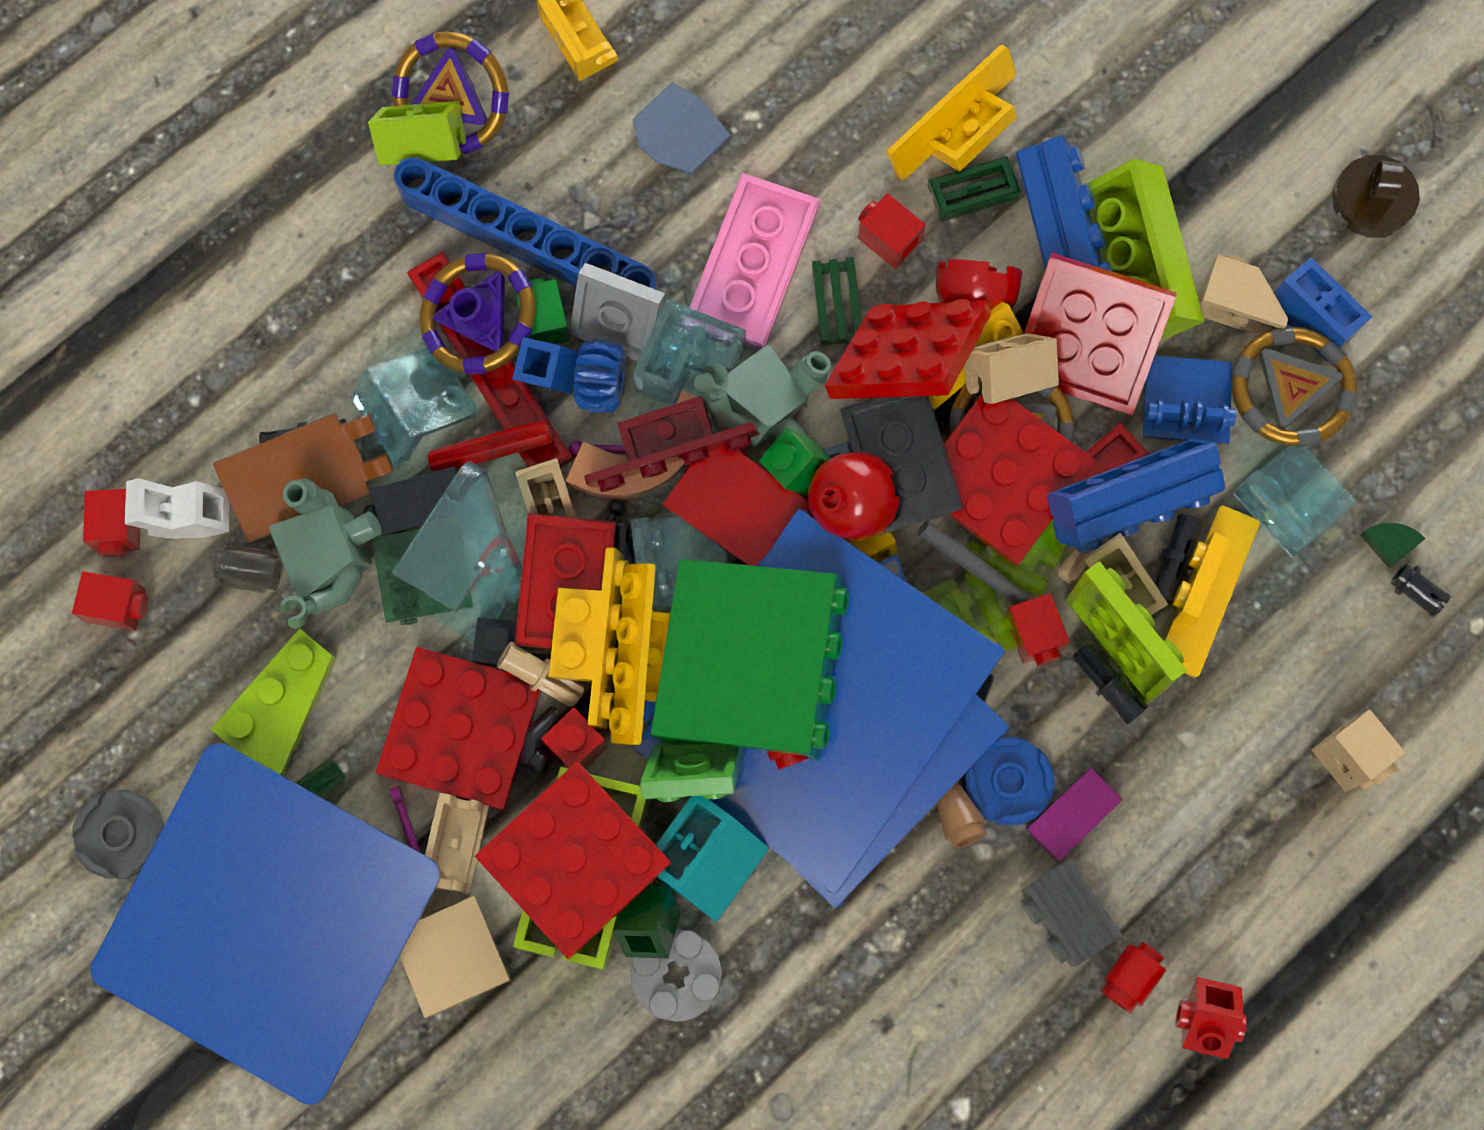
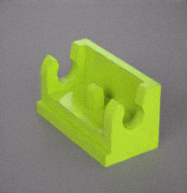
M460 100L381 107L368 122L379 166L396 165L406 158L412 157L420 158L427 162L457 160L461 156L459 144H466V134L460 112Z

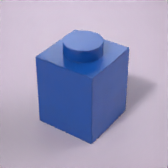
M522 337L513 380L572 394L576 358H578L579 352L563 346Z

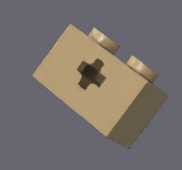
M1370 709L1344 723L1311 749L1345 792L1358 786L1365 791L1374 784L1376 786L1381 784L1399 770L1394 762L1406 754Z

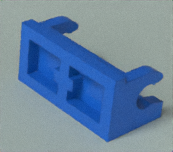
M1312 257L1290 274L1274 292L1288 317L1287 324L1289 326L1317 331L1333 340L1340 348L1345 343H1348L1373 317ZM1313 348L1326 362L1328 361L1319 350Z

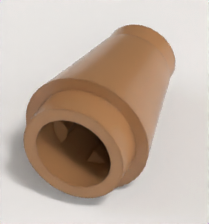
M957 781L937 802L945 840H951L956 849L971 845L987 835L984 827L986 823L985 818Z

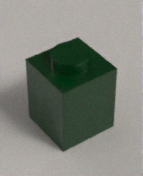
M648 885L617 915L613 931L625 957L669 958L681 915L669 886Z

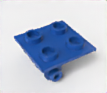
M1154 356L1145 381L1143 437L1182 441L1197 438L1214 441V443L1229 444L1230 426H1234L1236 421V409H1231L1232 362Z

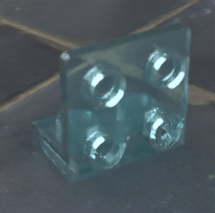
M428 348L366 368L351 395L352 400L362 415L370 413L376 426L374 433L395 465L410 459L422 437L472 419L479 411L454 372L441 365L432 357Z
M1288 446L1260 471L1257 469L1233 493L1292 558L1356 503L1351 494L1305 446Z
M677 516L654 520L648 517L630 520L636 564L648 563L655 565L652 608L672 605L679 559L728 563L725 550Z

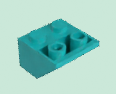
M702 795L691 796L656 844L659 850L672 863L656 879L669 886L671 890L717 923L770 848L709 799L703 798Z

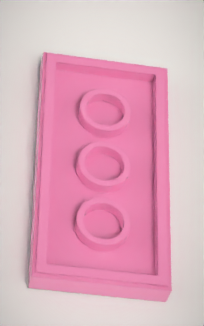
M742 173L685 317V326L757 351L764 348L774 328L819 210L821 199Z

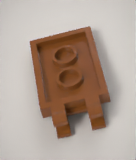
M335 412L213 463L248 543L271 535L269 526L302 515L289 507L283 499V489L290 481L307 478L313 481L320 489H326L331 492L338 506L370 494V488L367 484L368 480L381 477L393 471L392 469L394 468L387 452L364 462L354 439L375 432L376 426L370 413L341 424Z

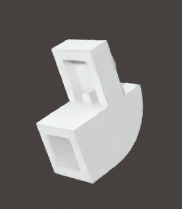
M139 478L126 481L125 524L148 529L149 536L173 539L204 538L229 532L230 501L224 488L198 481L176 487Z

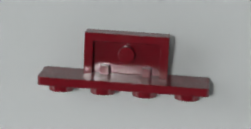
M702 396L617 423L628 462L584 476L586 485L593 488L599 486L600 492H606L626 485L624 478L641 473L642 479L663 474L668 471L667 464L683 460L684 465L704 461L710 458L708 451L725 446L727 452L739 450L752 444L751 437L760 435L758 426L754 422H749L714 434Z

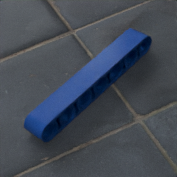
M416 157L406 158L395 168L394 181L402 200L410 208L573 286H577L578 273L583 265L587 263L595 267H608L613 274L657 290L655 274L646 265L423 159ZM414 179L425 180L424 183L417 188L407 187V185ZM458 196L462 198L455 205H444V202L449 197ZM487 214L499 215L492 223L480 222L481 218ZM524 231L536 233L533 239L529 241L517 239L519 234ZM567 248L573 251V254L566 259L554 257V254L560 249Z

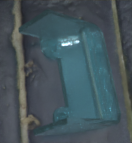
M468 461L461 467L392 572L394 576L429 596L420 610L423 614L472 643L475 641L477 617L498 619L509 601L515 603L519 599L523 567L503 505L486 470L471 461Z

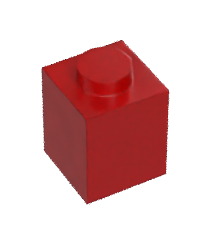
M887 193L878 203L874 200L871 201L859 215L858 239L896 270L923 241L926 224Z
M126 489L85 491L83 542L98 552L99 556L122 557L125 556V551L140 550V528L125 524Z
M82 571L71 614L85 623L136 631L138 621L143 620L146 615L148 596L145 594L146 589L135 580Z
M1051 593L1008 608L1004 617L1022 664L1035 660L1037 666H1043L1062 658L1060 652L1064 651L1070 641Z
M574 707L541 738L545 746L567 769L577 761L586 769L608 748L605 739L592 726L588 725V721Z

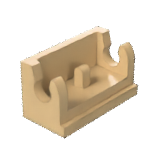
M1026 333L979 345L973 348L964 365L966 387L969 394L979 392V376L982 381L984 402L990 404L1059 385L1056 338Z
M439 793L425 856L434 860L439 867L440 880L436 886L437 889L467 895L471 894L478 862L474 856L481 849L489 806L471 799L467 801L458 799L453 795Z

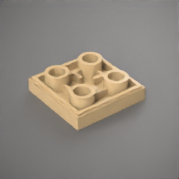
M475 895L419 920L400 955L423 1016L426 1019L511 981Z

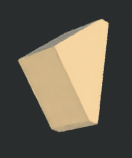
M557 458L515 472L529 514L576 518Z
M1121 533L1083 557L1089 568L1100 561L1106 570L1108 568L1115 570L1125 583V594L1134 605L1141 604L1151 615L1168 605Z

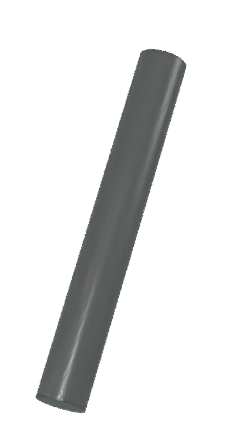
M927 520L920 526L917 532L918 536L1011 603L1016 605L1028 600L1029 593Z

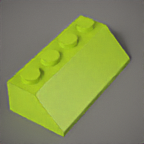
M1134 158L1086 183L1089 185L1095 201V208L1089 210L1092 224L1098 223L1105 239L1106 246L1099 249L1102 262H1109L1114 273L1177 292L1176 300L1161 339L1170 338L1205 322L1163 166Z

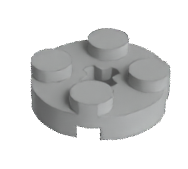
M676 929L668 959L633 958L631 970L633 992L641 1006L657 1018L674 1022L694 1019L710 1007L719 992L722 969L718 955L709 942L693 931ZM676 962L679 968L687 966L690 974L684 977L685 986L677 989L674 983L666 984L664 982L663 976L669 973L668 965L670 963Z

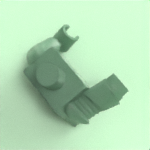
M768 344L729 373L721 364L707 365L705 367L706 373L696 376L694 386L701 393L707 392L704 403L719 432L754 422L758 426L760 435L751 437L752 444L750 447H757L772 435L777 439L786 428L808 435L793 418L808 400L809 395L828 380L831 362L825 354L814 351L809 355L803 356L789 372L773 348Z
M307 478L290 481L283 489L285 503L302 515L268 527L296 596L286 597L280 603V613H286L291 609L300 611V614L287 620L288 626L294 629L301 628L306 623L308 614L312 613L314 616H317L349 601L362 579V573L371 566L372 560L364 543L382 533L381 526L373 513L368 511L354 519L349 510L338 506L331 492L326 489H320L313 481Z

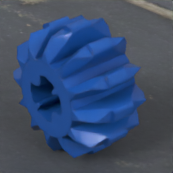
M597 339V341L587 340L580 347L578 358H576L573 384L574 400L579 409H586L589 412L601 414L603 412L613 413L621 404L627 368L625 364L626 354L621 344L611 343L610 340Z

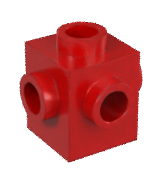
M1196 977L1188 1000H1180L1176 1012L1175 1026L1182 1029L1183 1049L1225 1059L1229 1058L1235 1041L1242 1042L1246 1031L1247 1017L1243 1014L1242 987Z

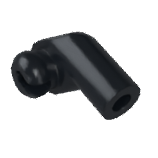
M549 706L525 733L520 759L522 765L525 768H531L535 774H542L552 761L551 754L543 750L545 744L541 738L564 717L553 706Z

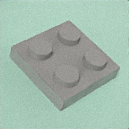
M585 263L578 273L569 335L584 341H597V339L621 344L626 357L647 365L654 353L665 293Z

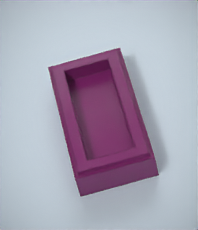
M1090 768L1026 831L1058 863L1123 799Z

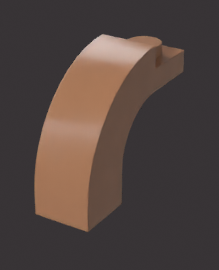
M682 390L677 403L697 396ZM583 441L567 476L566 486L582 494L603 500L636 499L649 495L670 483L686 465H684L683 460L667 464L668 471L663 474L642 479L641 473L624 478L626 485L620 488L600 492L599 486L593 488L586 485L584 476L628 462L627 455L609 453Z

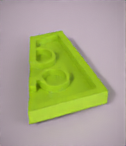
M299 629L211 730L235 750L285 777V770L293 751L298 748L303 736L301 734L312 708H315L336 659L304 631Z

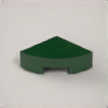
M1399 523L1377 524L1368 528L1360 535L1388 568L1426 539L1415 529Z

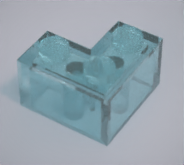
M666 299L633 373L635 392L669 405L676 404L690 370L705 374V367L707 365L721 364L729 373L739 365L746 349V330Z

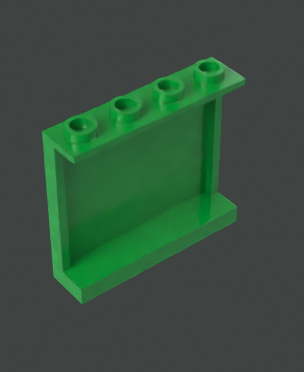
M679 559L651 735L666 743L680 744L681 741L804 755L811 760L819 761L820 751L827 748L830 737L829 722H825L827 704H833L836 696V678L831 677L834 659H840L843 648V635L841 632H838L840 615H846L849 607V590L844 588L845 584L834 573Z

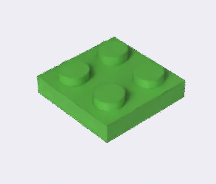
M696 742L654 744L640 781L642 798H657L661 802H672L685 796L702 795L706 799H718L727 794H733L745 755L744 748Z

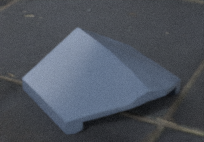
M672 82L633 119L638 145L658 164L682 170L684 174L691 176L731 139L729 132L700 97Z

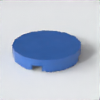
M999 737L965 773V792L985 820L1000 826H1020L1034 820L1048 806L1054 791V771L1047 756L1039 748L1019 737Z

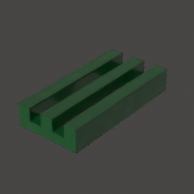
M1007 156L962 169L960 172L955 171L929 179L927 185L930 193L932 192L933 202L935 208H938V216L941 222L1019 199L1021 195ZM1003 171L1004 176L984 182H977L943 194L941 190ZM1008 186V188L947 206V204Z
M854 257L846 258L842 262H838L837 259H830L829 263L812 261L821 346L850 343L862 323ZM846 272L853 328L851 333H846L839 278V273ZM822 274H830L837 334L829 335Z

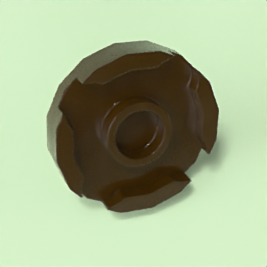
M1366 155L1353 160L1341 172L1332 191L1333 208L1336 214L1340 212L1342 218L1349 223L1346 227L1352 232L1367 238H1385L1392 235L1393 232L1402 229L1413 218L1420 202L1419 185L1413 173L1400 161L1385 155Z

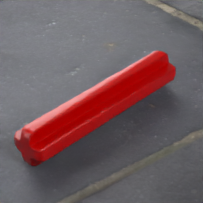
M544 420L430 450L427 455L429 466L432 472L454 466L460 469L545 446L553 441L552 432L549 424Z

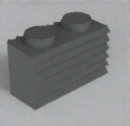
M1071 858L1021 890L1025 896V899L1021 901L1024 911L1035 925L1042 922L1043 926L1047 929L1051 938L1046 940V943L1061 964L1067 961L1071 967L1078 966L1122 937V934Z

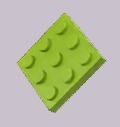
M1099 561L1084 572L1065 602L1117 668L1125 673V678L1144 702L1149 704L1187 671L1182 665L1184 657L1171 641L1166 640L1164 642L1154 630V619L1146 608L1141 604L1134 605L1125 594L1126 586L1119 574L1112 568L1106 570Z

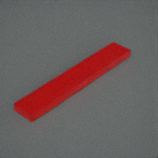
M443 251L407 271L411 282L422 299L432 279L444 267L450 264ZM457 277L447 286L436 308V312L448 305L457 291L466 288L460 277ZM438 323L457 356L466 358L487 356L494 353V351ZM512 360L488 373L469 374L503 430L544 420L549 424L553 438L550 444L518 453L527 468L556 458L560 468L573 461L572 456L527 384L513 380L515 365Z

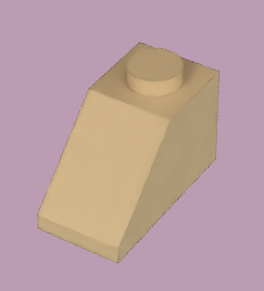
M1217 255L1208 271L1199 299L1203 317L1258 336L1270 329H1285L1288 317L1260 268L1250 265L1244 258L1239 256Z

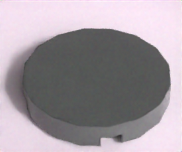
M129 790L104 792L94 796L80 809L73 824L72 837H74V846L76 848L74 851L77 859L89 872L106 879H129L138 875L164 827L160 811L148 798Z

